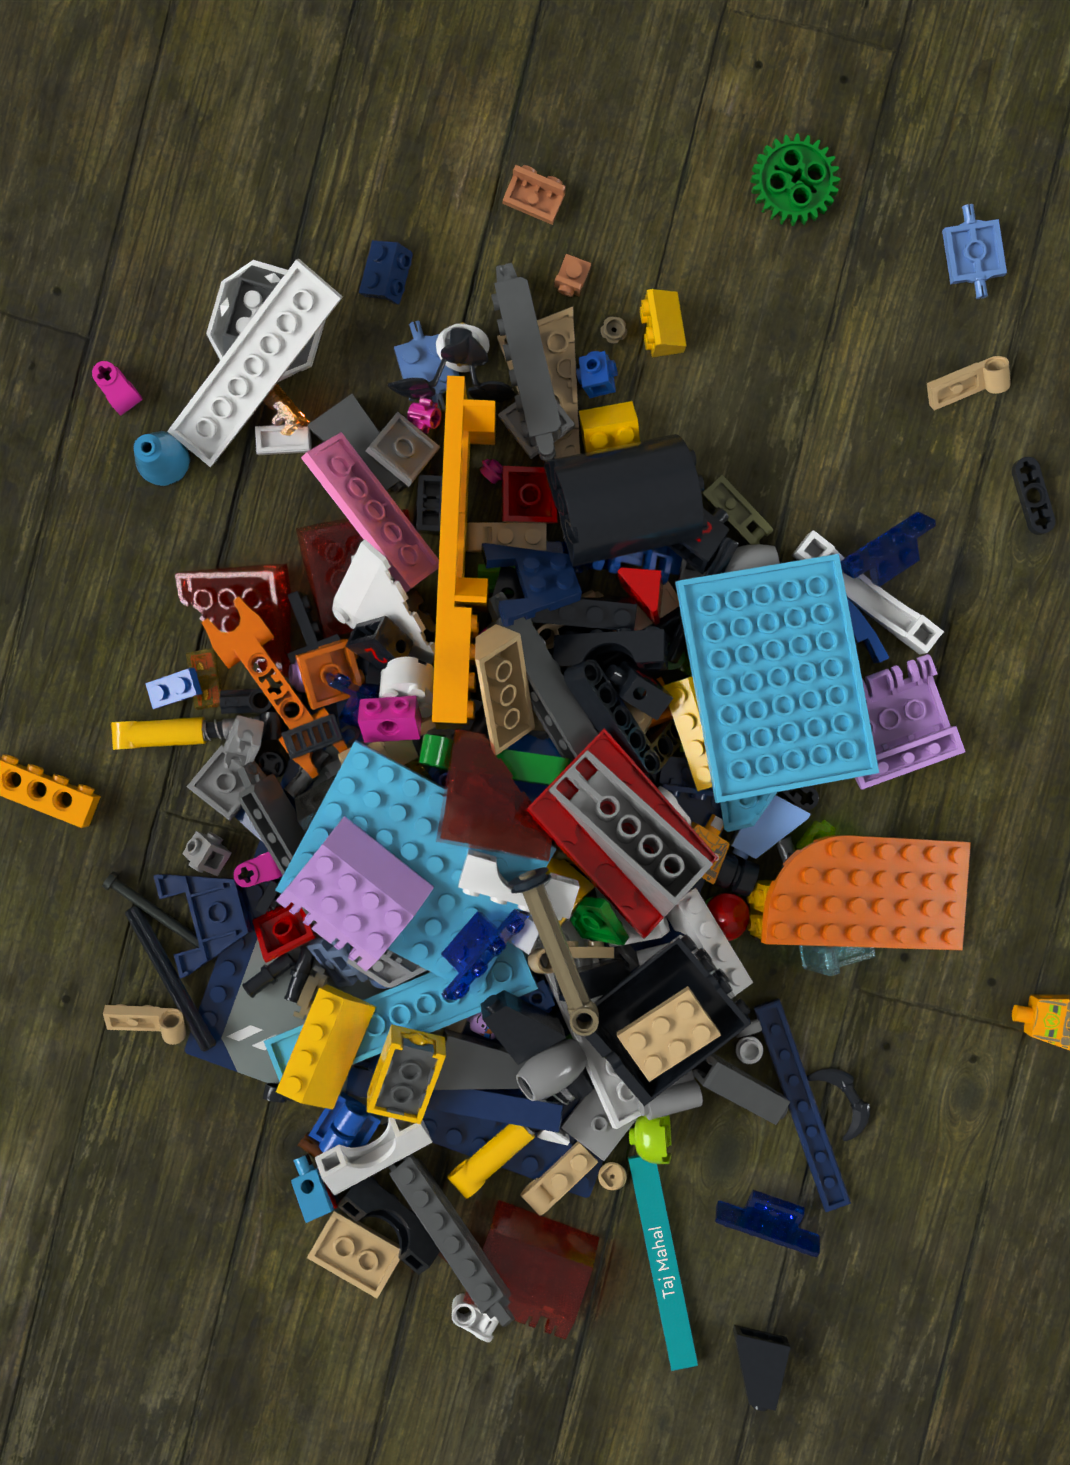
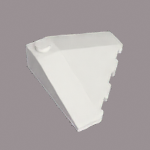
M364 539L360 543L335 595L332 607L334 616L341 623H347L352 629L358 623L387 616L413 640V647L409 655L432 664L435 660L434 642L430 641L428 643L425 641L426 636L423 631L426 628L417 612L413 611L411 613L409 611V606L406 602L408 596L400 582L391 580V574L388 571L391 566L386 557Z

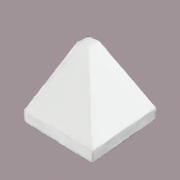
M561 1128L559 1133L540 1130L537 1134V1137L543 1140L567 1146L570 1143L569 1134Z

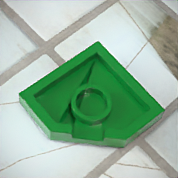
M584 896L570 919L576 931L583 939L623 946L629 939L622 922L613 912L610 903L603 898Z

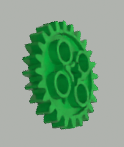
M799 134L795 135L793 141H790L788 135H785L782 144L779 140L774 139L772 143L773 149L766 145L763 150L765 155H758L756 161L759 164H754L752 171L756 174L752 175L750 179L751 183L757 185L752 188L751 193L760 194L756 198L755 203L760 204L764 202L765 205L761 212L765 213L771 210V220L779 215L781 216L780 224L783 225L786 218H789L791 226H794L797 219L800 218L801 223L805 225L808 216L813 221H816L818 212L824 215L827 211L826 205L831 206L834 202L831 196L837 195L839 189L834 186L838 185L840 178L833 175L838 172L839 166H831L835 156L826 157L829 148L825 147L820 150L818 148L820 140H817L812 145L810 144L809 135H807L804 142L800 141ZM784 158H794L797 162V165H788L785 162ZM814 171L818 173L820 179H811L808 176V172ZM794 177L799 179L796 184L791 181ZM777 180L781 182L783 188H773L770 181ZM793 195H802L806 202L797 203Z

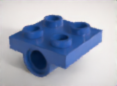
M341 1091L334 1109H324L309 1136L320 1142L319 1148L323 1153L339 1144L350 1148L365 1146L377 1129L383 1116L368 1113L367 1106Z

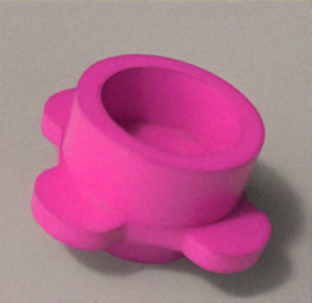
M495 459L483 460V466L480 468L481 473L493 484H496L499 480L501 481L502 465Z

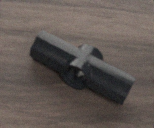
M292 687L295 693L300 698V700L305 705V694L296 691L295 688ZM261 688L220 691L221 714L277 711L270 701L265 708H260L257 705L258 695L264 693ZM273 688L270 693L280 694L282 691L280 688ZM291 703L286 707L285 712L300 711L299 705Z

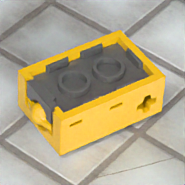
M391 1024L367 1091V1112L421 1124L446 1057L445 1037Z

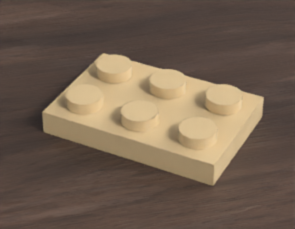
M688 986L617 1032V1037L649 1082L721 1036L720 1031Z
M336 1208L307 1258L373 1297L378 1298L400 1260L398 1258L400 1245L361 1222H355L350 1216Z

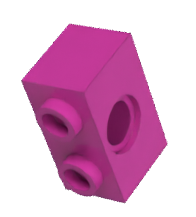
M417 696L360 699L358 723L364 743L420 739L422 716Z

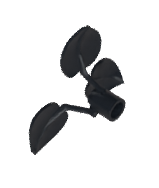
M454 328L450 331L449 345L441 350L442 360L432 381L428 382L424 378H406L387 383L391 390L401 396L418 400L420 398H430L436 393L433 387L437 385L444 366L448 361L455 364L469 365L472 382L475 387L469 388L468 394L473 399L500 403L516 396L514 389L503 382L487 381L480 383L477 380L475 366L486 364L488 362V354L472 336V332L465 328Z

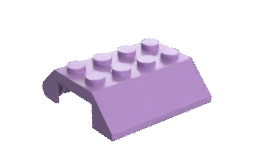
M929 654L918 657L917 664L915 660L907 661L908 678L903 679V673L897 665L891 667L892 672L889 669H885L866 676V684L862 678L879 773L855 777L860 789L868 788L965 752L957 727L950 726L933 676L937 675V671Z
M344 816L276 901L284 908L292 902L294 905L289 912L293 915L298 913L302 907L306 909L309 913L305 916L303 923L309 926L315 920L316 923L311 929L330 944L336 938L339 939L334 945L338 950L343 948L348 942L354 947L350 951L348 958L354 961L360 956L356 964L367 971L380 959L412 920L434 889V886Z

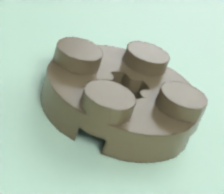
M315 965L313 970L317 971L316 976L309 975L297 1002V1005L301 1006L300 1012L294 1011L293 1014L294 1017L305 1020L306 1016H308L318 989L326 985L330 978L325 975L326 969Z

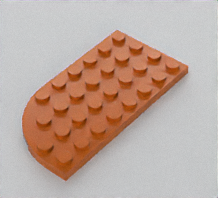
M831 835L813 840V843L803 849L796 850L783 863L784 867L776 880H772L764 903L761 943L963 950L971 842L857 835Z

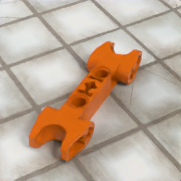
M240 597L233 600L241 617L240 624L234 631L221 632L208 618L201 622L209 636L213 649L227 668L230 669L242 661L290 730L330 715L324 707L315 714H310L263 648L264 644L274 638L273 634L259 615L252 611ZM266 659L268 665L266 670L261 673L255 672V661ZM271 676L277 684L283 683L280 687L282 692L280 694L270 693L273 687L266 678ZM291 703L298 704L300 708L299 714L294 718L287 717L285 713L286 707ZM326 723L323 727L327 738L330 739L333 736L328 723ZM318 727L312 728L317 743L322 742ZM307 731L302 732L306 746H311ZM297 735L291 736L296 751L301 750ZM280 737L279 741L287 751L284 739ZM344 741L333 744L339 753L348 749ZM313 752L293 759L312 779L320 775L312 760Z

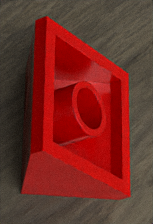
M502 466V522L557 523V508H555L544 467Z
M620 568L617 572L622 588L631 598H634L640 609L656 626L660 623L663 595L661 570Z
M292 902L286 908L281 905L274 911L271 910L265 915L263 914L252 920L262 956L266 963L316 938L318 935L311 929L313 927L312 924L307 926L303 923L306 914L302 908L294 915L289 912L294 905Z

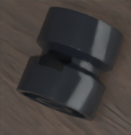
M726 853L714 885L723 889L731 886L732 892L748 897L757 882L760 869L759 864L746 859L739 862L737 856Z

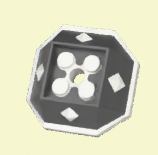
M252 260L221 281L206 333L220 360L288 270ZM325 321L279 381L312 367Z

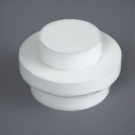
M752 1036L741 1038L736 1045L737 1057L746 1064L756 1063L763 1054L761 1042Z

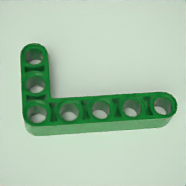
M423 734L419 763L439 770L548 786L572 761L563 757L506 749L498 755L492 754L491 747L463 744L446 737Z

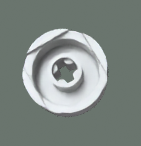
M399 657L389 661L387 667L381 671L379 698L417 696L421 716L423 718L431 716L434 667L429 663H426V665L418 663V658Z

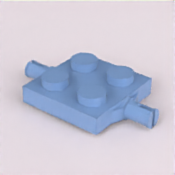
M967 204L962 206L964 222L958 226L944 228L942 234L950 284L974 283L976 299L988 297L985 281L1007 274L999 219L990 221L976 220L974 204Z
M415 321V325L414 322H411L409 326L413 339L409 343L394 347L403 379L424 378L430 382L434 379L441 362L436 349V341L439 334L424 336L420 321ZM446 365L437 385L433 387L436 393L430 397L434 403H438L437 408L442 410V412L446 411L442 395L447 391V376H459L458 371Z

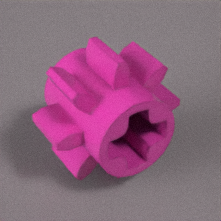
M420 398L419 403L414 402L410 405L407 417L419 430L428 434L430 428L435 429L440 424L441 410L437 408L438 403L432 402L431 399Z

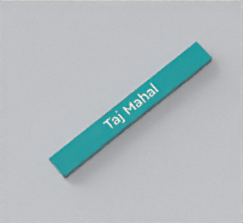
M639 1155L630 1156L628 1160L671 1371L698 1366L657 1164L643 1160Z

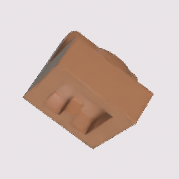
M566 254L560 271L556 275L554 287L558 288V292L565 296L573 297L574 294L580 297L591 268V263Z

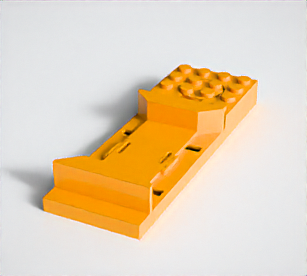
M447 376L432 722L447 725H469L470 720H475L476 704L474 701H471V693H476L477 676L475 672H472V665L476 666V644H473V638L479 635V622H477V615H473V612L488 613L487 600L489 594L487 578H465L464 575L470 444L495 445L496 407L495 401L467 400L465 376Z

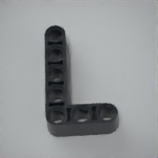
M586 660L566 668L564 672L565 682L598 733L605 728L646 776L657 774L682 744L674 719L651 727L644 734L596 661Z

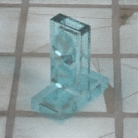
M799 945L803 969L828 976L840 974L839 967L876 957L873 947Z

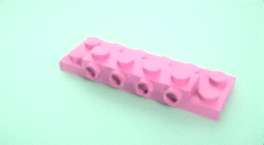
M342 432L309 450L301 457L362 538L367 540L386 557L391 566L388 571L395 581L400 582L405 592H408L439 569V559Z

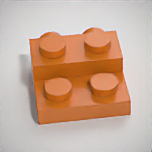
M347 639L338 640L319 646L318 649L295 655L308 702L313 710L365 693L363 687L366 684L362 670H358L356 662L358 655L345 647L348 642Z

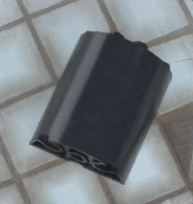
M678 434L545 461V473L555 508L559 512L560 525L572 567L701 538L703 528L707 527L701 491H704V480L701 474L697 475L694 450H689L684 440Z
M687 934L676 937L597 999L594 1003L599 1013L598 1028L591 1035L584 1036L602 1058H605L611 1064L614 1072L643 1106H646L751 1024L747 1015L751 1011L741 998L737 999L733 994L729 978L720 968L715 970L711 963L713 960L703 947L698 950L694 941ZM688 986L720 1031L721 1036L649 1082L617 1037V1032ZM581 1013L577 1016V1019L582 1022H587L592 1018L588 1013Z

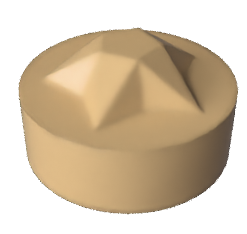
M608 1162L600 1168L598 1179L605 1189L614 1191L624 1186L627 1174L622 1165Z

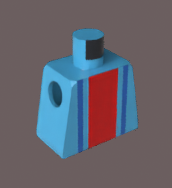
M309 1154L293 1160L299 1176L292 1179L291 1183L305 1222H310L336 1209L339 1198L337 1194L334 1195L322 1180L318 1167L314 1168ZM309 1180L314 1183V1187L310 1185Z

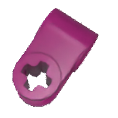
M101 361L93 367L92 376L94 381L120 416L143 400L121 370L112 363ZM106 371L110 372L111 379L108 381L105 379L106 375L104 373Z
M269 852L238 865L233 874L235 882L241 887H251L283 876ZM244 867L248 871L253 870L254 875L250 877L251 881L247 877L242 878L241 873L245 871Z

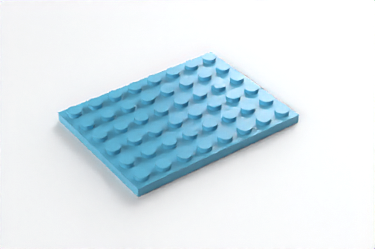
M839 554L675 582L715 803L879 773Z
M355 740L275 891L282 893L324 843L337 824L346 816L434 886V889L418 912L389 946L388 950L476 995L523 910L518 908V904L508 901L506 905L490 900L491 897L479 894L476 897L465 894L463 888L458 887L468 849L496 856L499 872L509 882L527 871L547 867L557 848L549 842Z

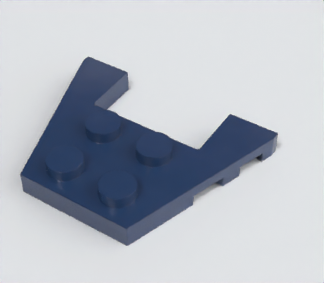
M482 543L481 553L486 568L515 566L525 597L524 599L499 601L498 610L503 627L514 625V620L522 617L525 620L533 618L536 612L548 608L549 611L581 600L582 591L569 554Z
M171 874L154 875L159 899L186 893L199 948L174 954L180 978L189 976L252 932L242 891L234 878Z

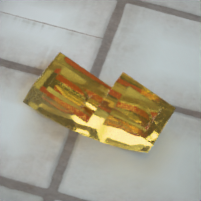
M214 649L186 653L188 669L195 668L202 690L201 695L193 697L194 707L197 710L219 707V697L222 689Z

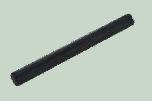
M138 906L128 909L125 912L127 919L178 1010L182 1012L184 1020L201 1051L205 1052L216 1045V1041L143 911Z

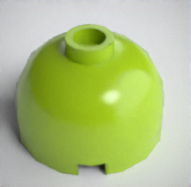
M641 1115L636 1119L635 1128L629 1129L630 1145H635L637 1154L643 1160L653 1164H670L671 1153L667 1154V1147L671 1146L669 1115L653 1120H648L646 1116Z

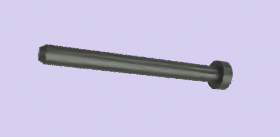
M113 871L102 885L103 888L106 890L112 888L193 946L199 948L196 933L118 880L119 874Z

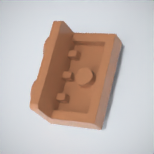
M515 165L513 177L503 198V204L553 225L565 197L566 186L562 185V181L556 177L548 176L546 178L537 174V171L530 166L523 165L520 167Z

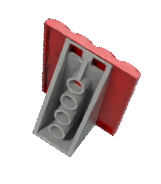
M605 728L527 808L532 818L590 879L591 883L607 898L643 939L651 933L718 859L717 855Z

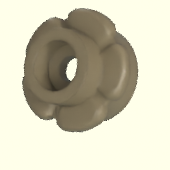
M608 317L605 319L604 325L601 327L602 337L612 344L625 339L627 335L625 321L620 317ZM612 328H616L617 331H616V332H612L611 329H612Z

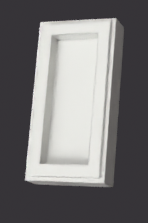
M308 424L255 426L256 452L258 455L306 453L312 449L311 430Z

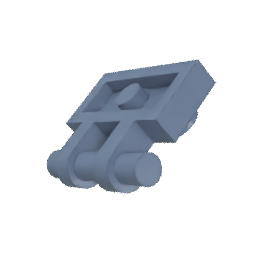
M322 937L315 938L307 945V948L320 965L326 969L327 974L337 987L351 986L358 979L364 982L369 978L347 963L351 951V945L348 942L340 950L334 947L339 940L337 938L331 944Z

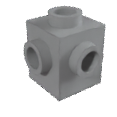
M196 831L188 841L182 854L190 861L188 865L201 873L206 871L218 876L230 857L231 852L221 844L223 839L216 834L208 832L206 835Z

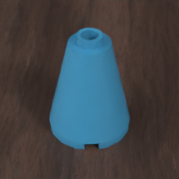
M158 431L144 434L134 443L137 470L148 482L167 486L179 481L186 474L190 463L188 449L170 433Z

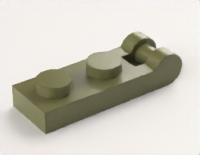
M723 475L702 493V496L714 509L720 507L727 512L729 516L727 523L743 538L747 545L760 544L759 540L763 536H768L773 532V528ZM753 521L757 528L751 533L746 526Z

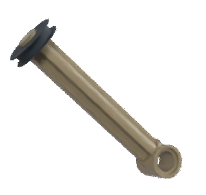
M547 867L527 871L509 881L508 885L514 887L511 893L522 892L567 1004L571 1029L581 1036L591 1035L598 1028V1008L587 995L545 889L544 883L550 880L552 876L546 875V872L549 870ZM581 1013H588L592 1018L587 1022H582L577 1019V1016Z

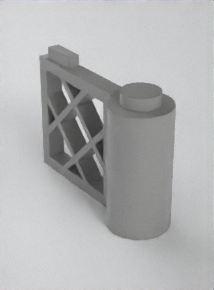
M693 1071L688 1072L646 1106H643L638 1100L641 1115L646 1116L648 1120H653L700 1107L703 1102L702 1093L697 1081L694 1079Z

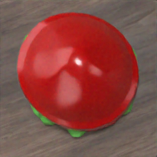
M734 892L720 893L705 901L728 941L736 940L742 935L749 923V909L740 894Z

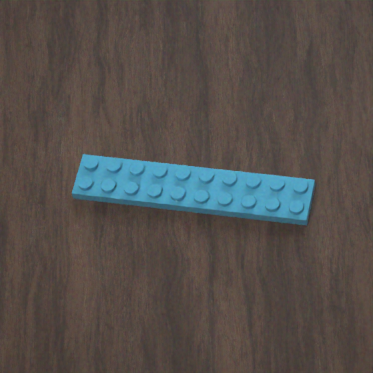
M506 941L476 995L429 972L364 999L363 1001L377 1007L353 1064L382 1052L391 1024L431 1033L480 1013V1004L489 996L496 995L503 990L519 997L538 989L539 987L532 970L528 966V960L524 951ZM303 1025L264 1041L279 1082Z

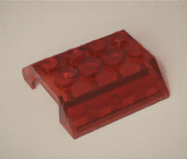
M498 1199L482 1250L511 1292L512 1296L509 1297L511 1303L507 1306L515 1317L514 1321L525 1325L529 1316H531L528 1326L535 1328L540 1317H546L548 1319L545 1323L544 1332L551 1334L556 1325L554 1336L565 1340L575 1323L593 1270L599 1237ZM465 1291L462 1302L474 1305V1301L468 1292Z

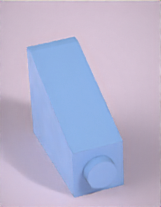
M775 795L754 826L735 830L729 845L734 847L732 851L734 854L746 860L748 856L756 859L805 822L811 814Z

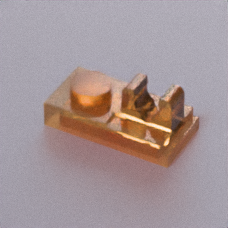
M278 384L273 387L263 400L269 408L278 411L272 419L273 425L280 426L283 421H286L285 427L280 432L282 435L291 436L298 427H307L310 423Z

